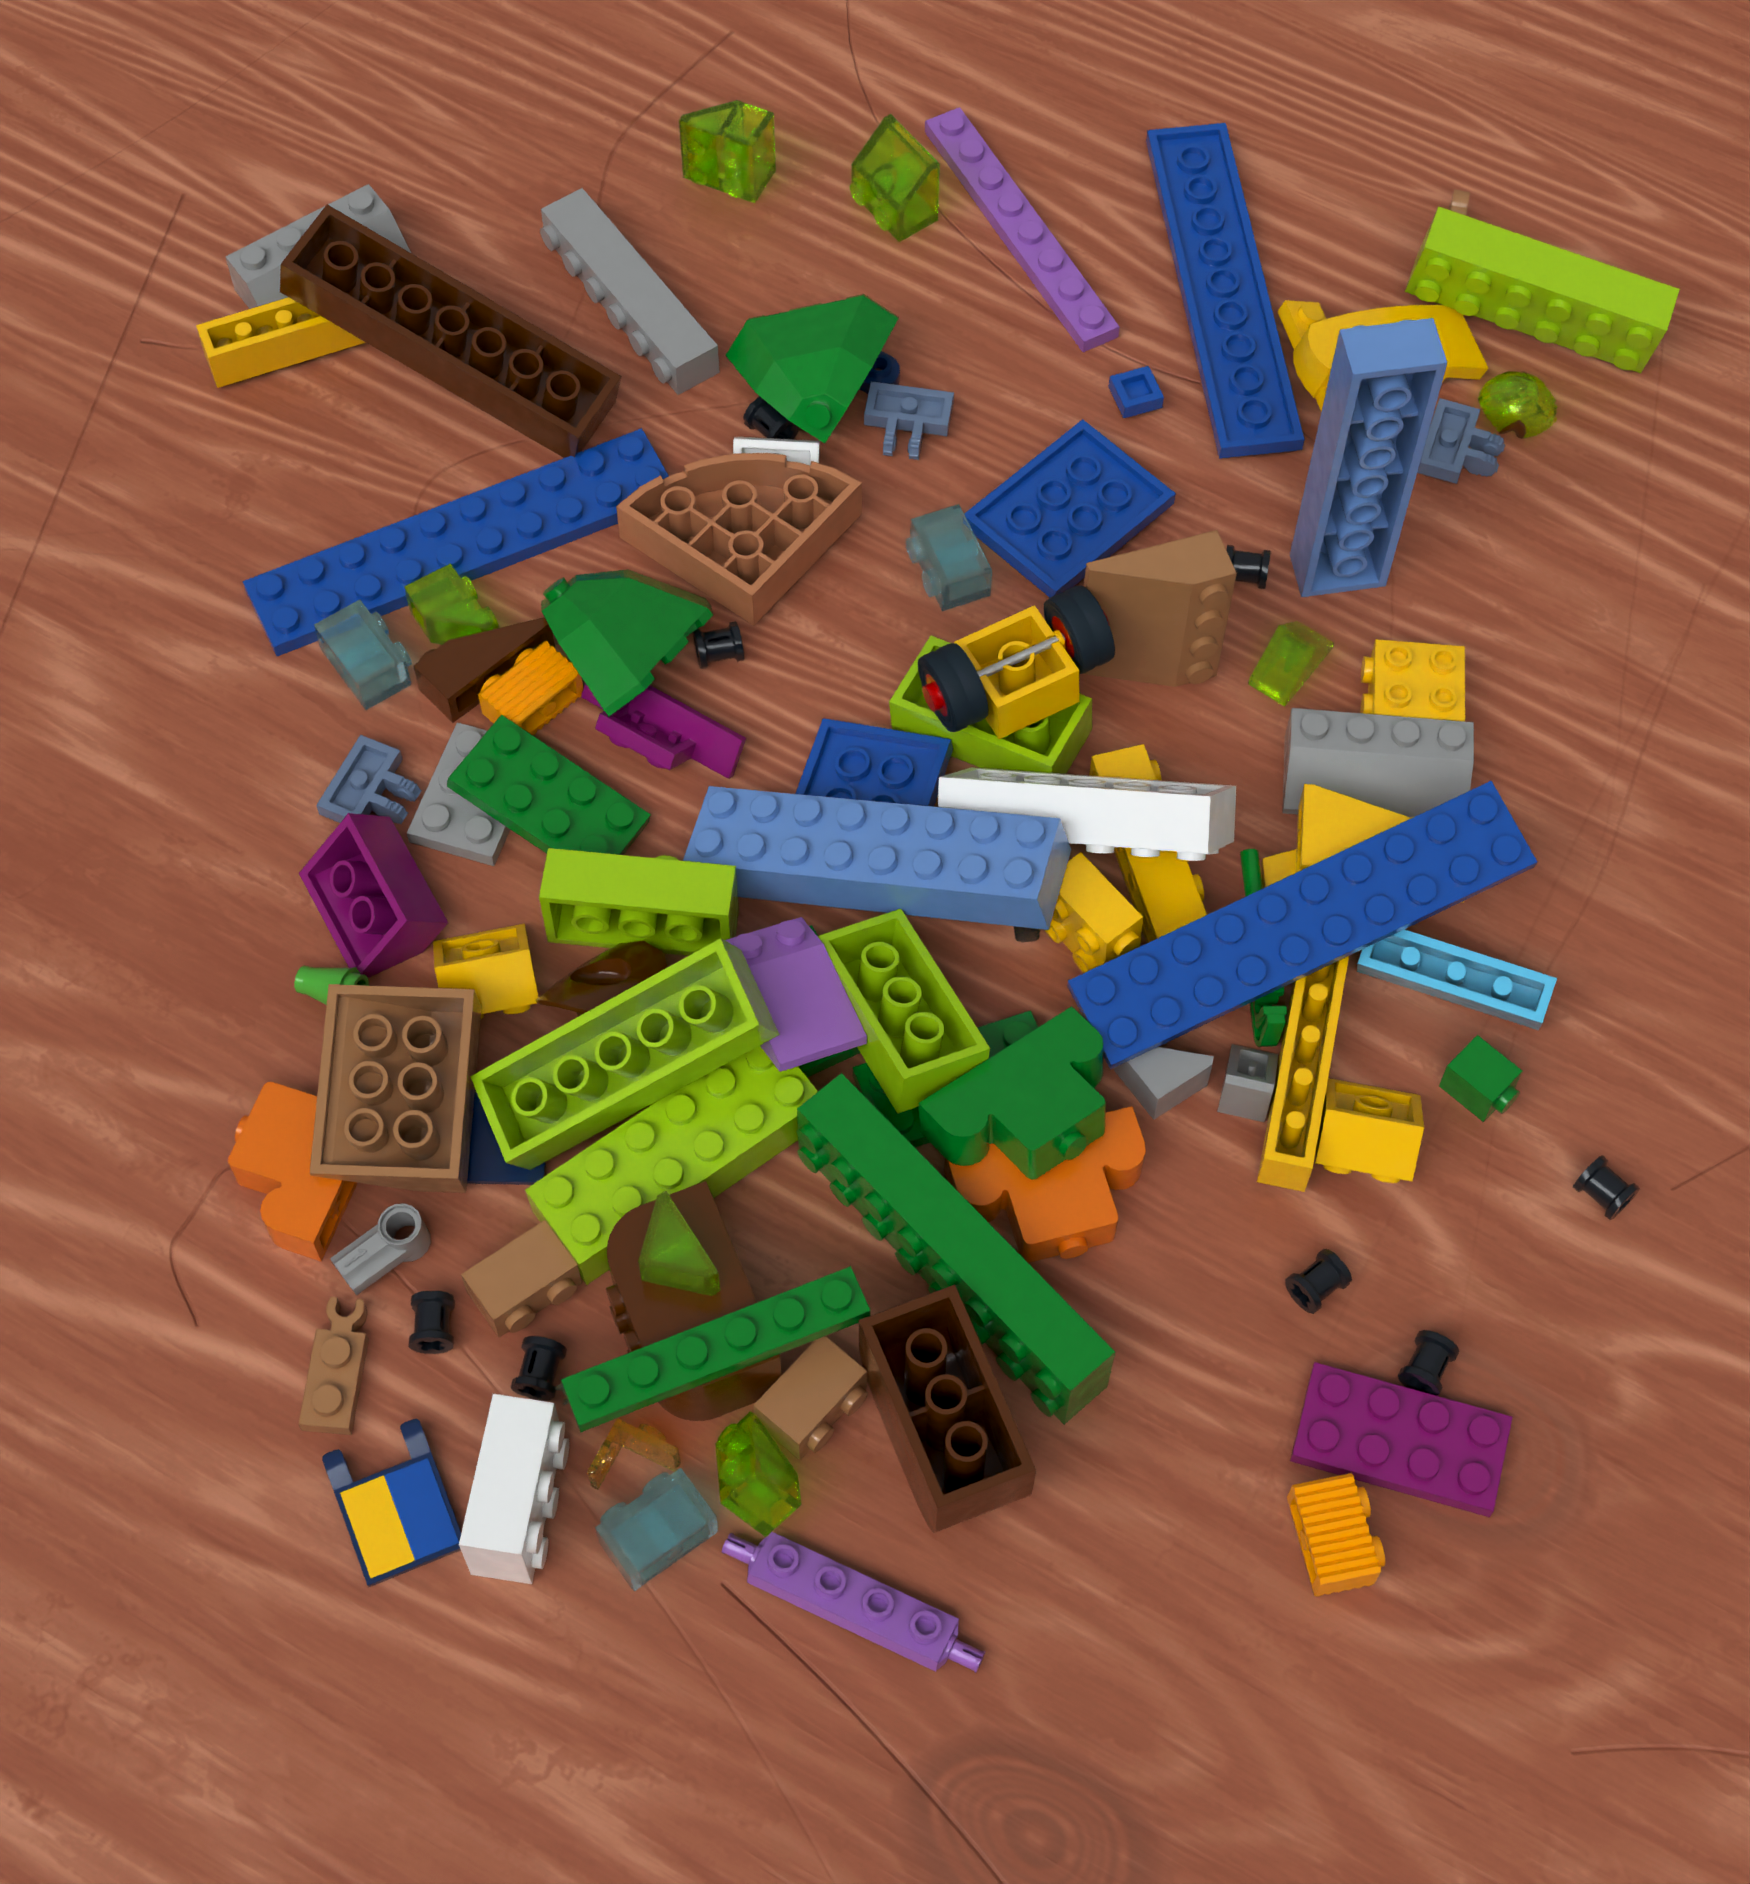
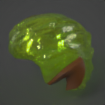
M1507 371L1496 375L1487 381L1479 392V405L1499 434L1514 431L1518 438H1529L1549 429L1557 421L1556 409L1558 406L1555 403L1556 399L1541 379L1525 371Z

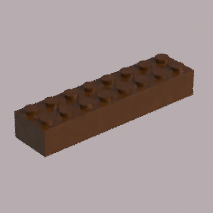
M328 204L281 263L280 292L563 458L568 456L575 457L578 452L584 449L616 402L622 376Z

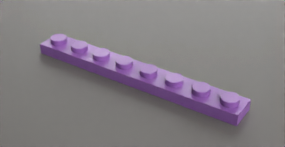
M959 107L926 120L925 133L1080 350L1085 352L1118 338L1120 326L962 109Z

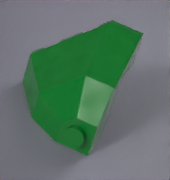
M865 294L847 297L844 300L790 309L783 313L748 318L726 353V357L755 393L787 420L825 444L873 367L899 317Z
M628 569L580 574L574 576L568 582L565 578H561L544 591L543 595L546 598L541 601V611L559 645L608 716H611L646 690L655 680L650 672L660 660L664 664L670 663L689 642L686 637L699 627L704 626L713 616L711 604L706 598Z

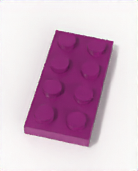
M1314 1362L1290 1462L1337 1475L1352 1473L1354 1479L1490 1517L1495 1508L1513 1417Z

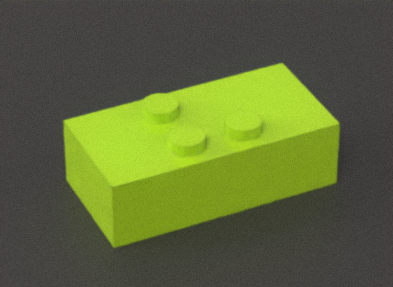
M931 635L889 701L892 730L951 739L953 746L951 756L979 768L1066 774L1092 731V698L1079 693V703L1001 739H998L986 719L971 724L958 732H950L944 727L935 712L929 708L922 692V683L918 671L919 658L950 644Z
M548 848L539 900L547 941L550 943L612 948L619 943L645 941L661 950L664 954L689 956L720 938L727 940L736 936L739 916L736 866L680 861L675 857L665 855L649 858Z
M902 909L818 936L828 952L867 1035V1044L857 1048L897 1114L918 1107L919 1102L989 1058V1045Z

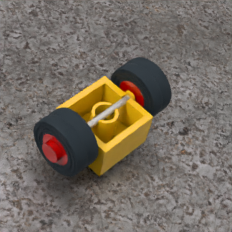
M1082 585L1074 586L1045 601V619L1034 605L920 657L918 660V671L924 698L929 708L935 712L944 727L950 732H958L971 724L986 719L998 739H1001L1079 703V674L1086 673L1097 666L1109 662L1115 655V644L1108 618L1092 593Z

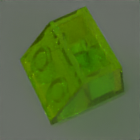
M735 100L683 114L679 119L683 178L691 180L696 184L722 191L732 197L756 203L776 171L774 113Z

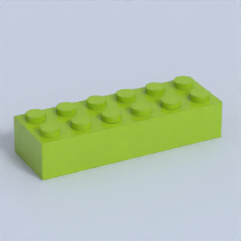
M1438 206L1418 251L1405 292L1417 296L1422 301L1435 302L1456 309L1460 314L1476 316L1493 322L1503 329H1514L1534 336L1541 342L1554 343L1574 350L1579 355L1595 357L1612 363L1622 370H1632L1641 373L1668 330L1680 289Z
M720 938L470 1077L505 1162L532 1170L780 1034L742 950Z
M758 1046L653 1103L525 1189L532 1212L540 1222L546 1220L578 1264L580 1276L585 1284L588 1285L610 1270L607 1258L609 1236L616 1223L627 1212L704 1181L707 1182L713 1198H715L798 1141L796 1132L798 1130L797 1108L815 1095L818 1090L798 1066L779 1072L764 1050Z

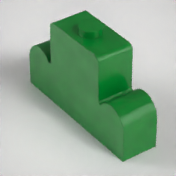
M1071 1006L919 1102L920 1133L948 1161L960 1166H968L980 1162L986 1157L989 1144L993 1143L1027 1178L1037 1179L1064 1160H1072L1079 1156L1087 1145L1105 1133L1106 1101L1094 1089L1100 1083L1103 1076L1102 1036Z

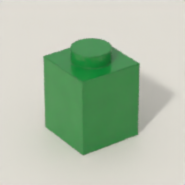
M1477 1035L1447 1065L1439 1087L1484 1122L1495 1110L1503 1114L1517 1099L1520 1091L1515 1087L1523 1071Z

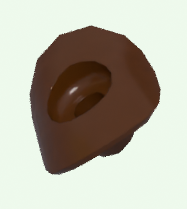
M645 941L619 943L557 981L535 1001L538 1005L577 1012L579 1017L666 969L668 965L664 953Z

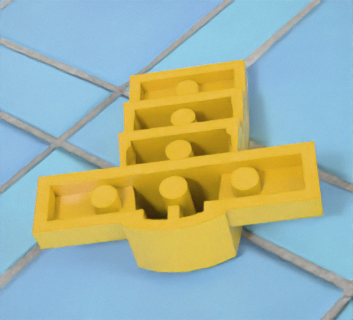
M1285 300L1277 311L1294 349L1293 363L1296 373L1307 391L1316 399L1321 412L1340 329L1359 325L1372 326L1396 323L1402 320L1433 318L1447 360L1443 381L1446 378L1480 380L1489 369L1463 314L1457 312L1456 309L1444 305L1383 307L1347 313L1326 319L1319 302Z

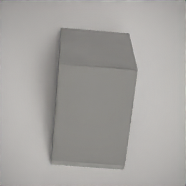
M1232 1044L1217 1112L1265 1122L1275 1086L1278 1054Z
M1157 1047L1113 1068V1070L1154 1120L1208 1085L1214 1056Z

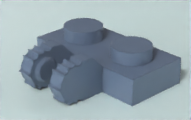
M871 381L864 412V425L886 428L883 442V455L893 456V452L896 450L897 430L912 431V436L908 443L909 459L919 460L923 433L941 436L948 435L954 404V392Z
M1439 398L1417 473L1455 484L1458 482L1462 466L1469 473L1480 474L1486 477L1492 476L1497 472L1499 466L1497 458L1494 456H1498L1503 452L1505 447L1503 438L1500 435H1496V433L1491 434L1489 431L1475 428L1480 409Z
M360 735L316 806L319 815L338 823L348 813L369 815L373 811L378 816L390 817L393 823L402 824L408 812L399 803L381 796L386 788L396 797L415 802L422 790L413 781L395 774L403 760L400 750Z

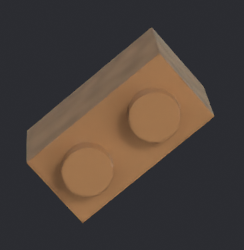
M546 1220L461 1274L467 1294L499 1338L509 1331L515 1333L527 1327L534 1320L535 1314L551 1303L558 1305L565 1302L576 1292L577 1286L582 1283L578 1264Z
M826 1336L816 1339L753 1405L755 1422L797 1459L801 1460L810 1449L816 1453L828 1442L834 1432V1428L831 1426L843 1413L848 1416L852 1415L865 1401L868 1395L866 1391L867 1370Z

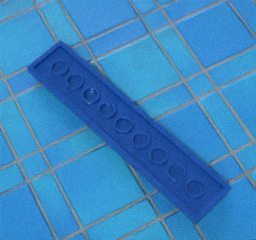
M1226 123L1147 130V149L1219 459L1302 450L1305 439Z
M641 428L578 452L575 457H565L242 582L276 657L616 525L618 524L616 510L618 504L640 486L660 475L662 479L669 477Z
M1489 781L1068 980L1067 987L1082 1016L1102 1036L1103 1056L1111 1070L1534 868L1538 861L1493 782Z

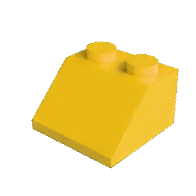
M525 924L433 941L434 969L438 988L474 989L482 1006L481 1019L486 1013L503 1010L504 1014L522 1013L529 1010L532 1004H537L535 1000L539 996Z
M1328 1078L1315 1152V1164H1321L1326 1170L1337 1174H1349L1352 1170L1369 1173L1374 1179L1385 1183H1398L1400 1179L1413 1182L1424 1131L1421 1096Z

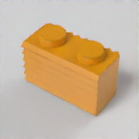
M544 641L535 649L528 648L521 652L516 658L514 666L503 675L496 674L491 676L483 684L478 696L482 714L493 724L503 715L531 735H535L538 729L543 728L544 724H549L550 720L555 719L557 714L562 713L564 708H568L571 703H575L576 699L581 697L584 688L582 677L572 662H569L566 657H563L560 652L556 651L554 646H550L548 641Z
M1352 1473L1292 1485L1287 1500L1314 1596L1319 1597L1324 1594L1329 1595L1334 1592L1339 1593L1344 1590L1349 1591L1354 1588L1375 1584L1381 1573V1567L1385 1566V1553L1380 1538L1378 1536H1371L1369 1533V1525L1366 1522V1518L1370 1517L1371 1508L1365 1488L1363 1486L1357 1487Z

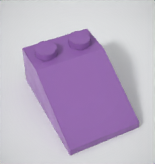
M802 917L725 940L742 950L780 1034L760 1045L779 1072L867 1044V1035L824 944Z

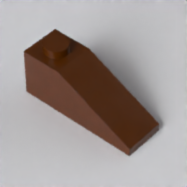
M545 617L448 640L437 649L426 652L419 662L413 665L419 690L454 723L480 703L478 694L481 692L483 684L491 676L496 674L501 676L512 668L516 658L525 649H535L544 641H548L550 646L555 648L553 632Z

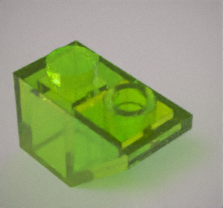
M451 563L404 586L409 611L431 643L442 645L451 639L499 628L497 619L488 606L481 608L476 601L478 595L470 579L467 576L460 578Z
M751 1411L737 1424H730L722 1431L715 1443L720 1504L766 1537L802 1505L798 1474L760 1419Z

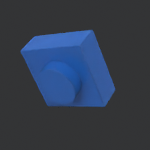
M1149 366L1109 377L1108 387L1123 419L1163 408L1164 396Z

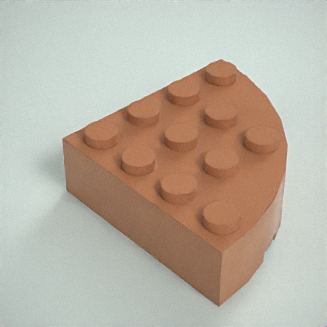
M736 453L701 459L684 465V471L662 479L661 475L640 486L618 504L616 510L619 535L621 539L755 626L862 514V482L833 467L811 461L810 465L787 461L786 455Z

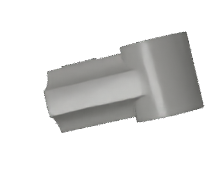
M405 1203L394 1204L380 1215L376 1226L331 1257L330 1260L349 1287L358 1295L403 1261L409 1262L421 1258L429 1249L431 1235L418 1210ZM404 1226L415 1227L409 1237L402 1240L394 1239L396 1232Z

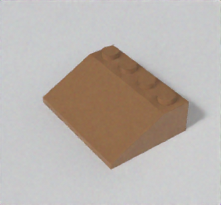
M1218 530L1086 563L1084 587L1092 593L1108 618L1115 644V655L1109 662L1083 674L1172 687L1188 683L1200 684L1211 677L1217 676L1237 574Z
M328 985L310 1164L311 1176L412 1191L466 1193L475 1087L470 1076L474 1075L477 1070L482 1010L474 989Z

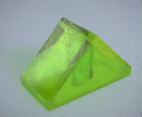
M1299 621L1281 624L1276 629L1249 678L1248 685L1281 705L1286 706L1332 650L1334 642Z
M667 1191L657 1195L638 1261L641 1280L709 1296L720 1292L717 1269Z

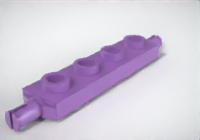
M771 1531L757 1546L734 1535V1533H730L723 1545L722 1554H727L749 1565L747 1583L936 1672L950 1659L976 1673L981 1665L985 1651L957 1640L958 1618Z

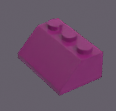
M348 813L299 872L348 967L357 968L360 974L366 975L367 978L423 953L448 924L444 913L390 817Z

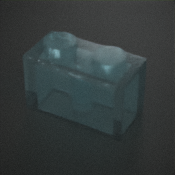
M959 504L911 519L910 538H907L905 541L909 558L913 564L919 563L923 571L922 582L925 591L929 597L935 596L942 611L991 595L992 569Z
M361 600L314 624L321 651L365 710L412 685L407 668L412 665L408 652L399 641L394 644L387 636L389 635V630L377 611L370 613Z
M679 1468L671 1475L664 1472L654 1477L644 1486L642 1490L644 1494L628 1505L625 1502H621L611 1507L600 1518L601 1524L595 1527L599 1544L633 1591H636L719 1532L717 1516L682 1468Z

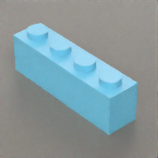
M1405 929L1362 949L1357 963V972L1535 1030H1539L1543 1023L1557 981L1555 977Z

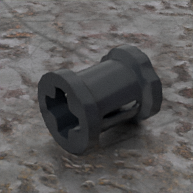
M760 396L748 406L743 416L744 424L749 429H757L766 438L794 439L799 430L798 426L787 420Z
M1227 545L1226 551L1237 573L1235 581L1255 583L1259 589H1265L1271 551L1264 550L1262 554L1235 550L1233 545Z
M736 621L730 622L727 628L707 632L696 629L693 632L695 651L701 669L707 668L708 663L731 658H735L737 662L744 660L741 634Z
M1601 1155L1580 1175L1573 1188L1577 1192L1585 1191L1606 1210L1604 1215L1609 1220H1612L1631 1202L1640 1188L1635 1183L1628 1185L1607 1166L1608 1160Z
M1322 1249L1317 1254L1316 1261L1300 1274L1293 1273L1285 1279V1285L1290 1296L1303 1310L1311 1314L1321 1309V1301L1337 1288L1345 1289L1352 1281L1351 1273L1345 1263L1329 1249Z
M421 1291L412 1295L410 1305L415 1311L414 1333L409 1336L408 1347L413 1351L424 1354L445 1353L453 1349L454 1337L449 1334L450 1311L455 1308L454 1296L443 1291Z
M1422 1330L1418 1332L1414 1340L1417 1348L1408 1366L1401 1368L1397 1377L1407 1388L1439 1395L1443 1388L1440 1380L1449 1362L1456 1360L1460 1351L1458 1346L1447 1337L1433 1331Z
M539 1336L525 1337L521 1346L525 1352L519 1376L512 1380L511 1389L515 1393L530 1399L549 1401L555 1397L556 1388L553 1386L558 1363L565 1358L567 1349L561 1343L549 1338Z

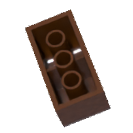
M706 1181L630 1210L612 1229L607 1244V1258L613 1285L607 1287L606 1292L611 1303L609 1307L619 1334H624L628 1346L627 1353L757 1303ZM778 1354L658 1403L672 1415L690 1421L711 1420L757 1402L781 1376L780 1355Z
M949 1286L859 1320V1353L862 1366L867 1370V1382L917 1505L931 1531L936 1533L1031 1496L1036 1474L1035 1466L956 1286Z

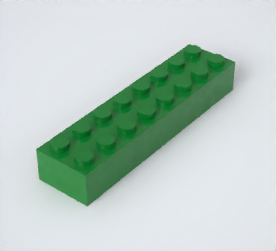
M842 1073L797 1108L798 1130L796 1132L799 1145L797 1153L804 1165L813 1173L820 1171L831 1182L829 1186L835 1197L846 1207L852 1204L862 1214L863 1224L870 1234L879 1241L885 1238L896 1250L895 1256L901 1266L911 1275L918 1273L930 1285L928 1287L930 1293L952 1285L956 1286L981 1345L986 1343L997 1355L996 1361L999 1367L1013 1381L1020 1379L1032 1391L1030 1396L1042 1413L1048 1417L1054 1414L1065 1425L1108 1387L1115 1351Z

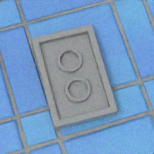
M456 723L407 831L410 843L495 866L510 829L447 787L448 777L485 735L487 730Z

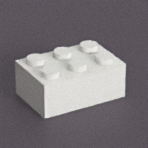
M493 1394L459 1541V1547L471 1575L532 1584L535 1568H544L549 1543L548 1538L543 1537L546 1518L554 1519L559 1499V1488L553 1487L556 1469H565L569 1453V1439L564 1438L565 1422L559 1421L555 1403Z

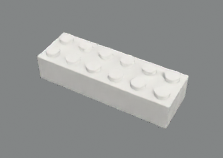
M971 767L939 777L938 807L1060 818L1069 844H1086V852L1113 853L1114 847L1131 848V855L1157 857L1160 856V851H1177V859L1200 861L1206 859V854H1218L1220 848L1234 842L1236 786Z

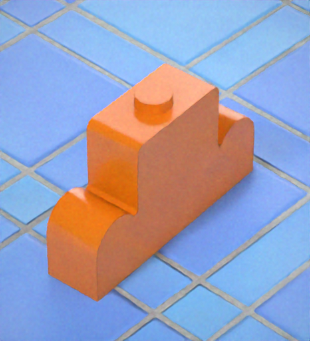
M267 1082L262 1087L249 1116L244 1115L238 1123L235 1132L236 1143L228 1157V1164L239 1185L267 1194L262 1201L260 1212L263 1223L275 1245L322 1262L358 1183L310 1175L317 1096L278 1083Z
M1133 1106L1106 1112L1105 1133L1103 1136L1087 1145L1084 1151L1076 1158L1064 1160L1037 1179L1027 1178L993 1143L989 1144L986 1157L973 1165L960 1166L951 1163L945 1158L944 1173L946 1180L987 1222L993 1221L1000 1214V1210H1006L1019 1254L1028 1263L1059 1255L1063 1259H1070L1084 1254L1091 1247L1107 1244L1114 1240L1119 1217L1110 1189L1125 1190L1139 1180L1146 1148Z

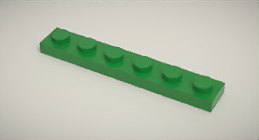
M850 1266L563 1378L561 1382L579 1430L583 1432L857 1324L859 1320L871 1316V1310Z

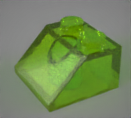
M889 114L883 118L851 164V195L858 205H864L870 211L882 230H888L898 242H901L938 221L940 163L892 114Z

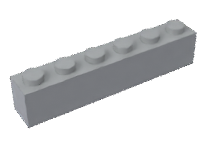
M583 188L541 209L543 227L540 228V234L547 248L558 252L568 273L572 277H579L584 283L588 296L594 303H601L606 309L607 316L612 325L617 330L622 328L629 337L634 351L637 355H644L649 360L656 377L661 383L667 382L676 394L679 395L720 373L718 345Z

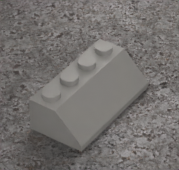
M369 184L328 204L411 253L390 209ZM324 207L225 257L234 290L249 309L288 298V296L280 292L281 263Z
M1291 708L1284 741L1282 813L1298 815V806L1304 784H1314L1410 818L1470 791L1474 764V722Z

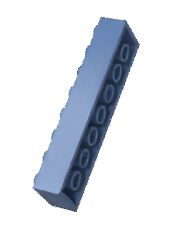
M1433 318L1402 320L1396 323L1372 326L1359 325L1340 329L1290 551V558L1301 597L1385 587L1387 584L1447 366L1445 353Z
M709 786L683 861L736 866L738 897L884 913L902 909L905 915L1049 930L1071 853V847L1060 818Z

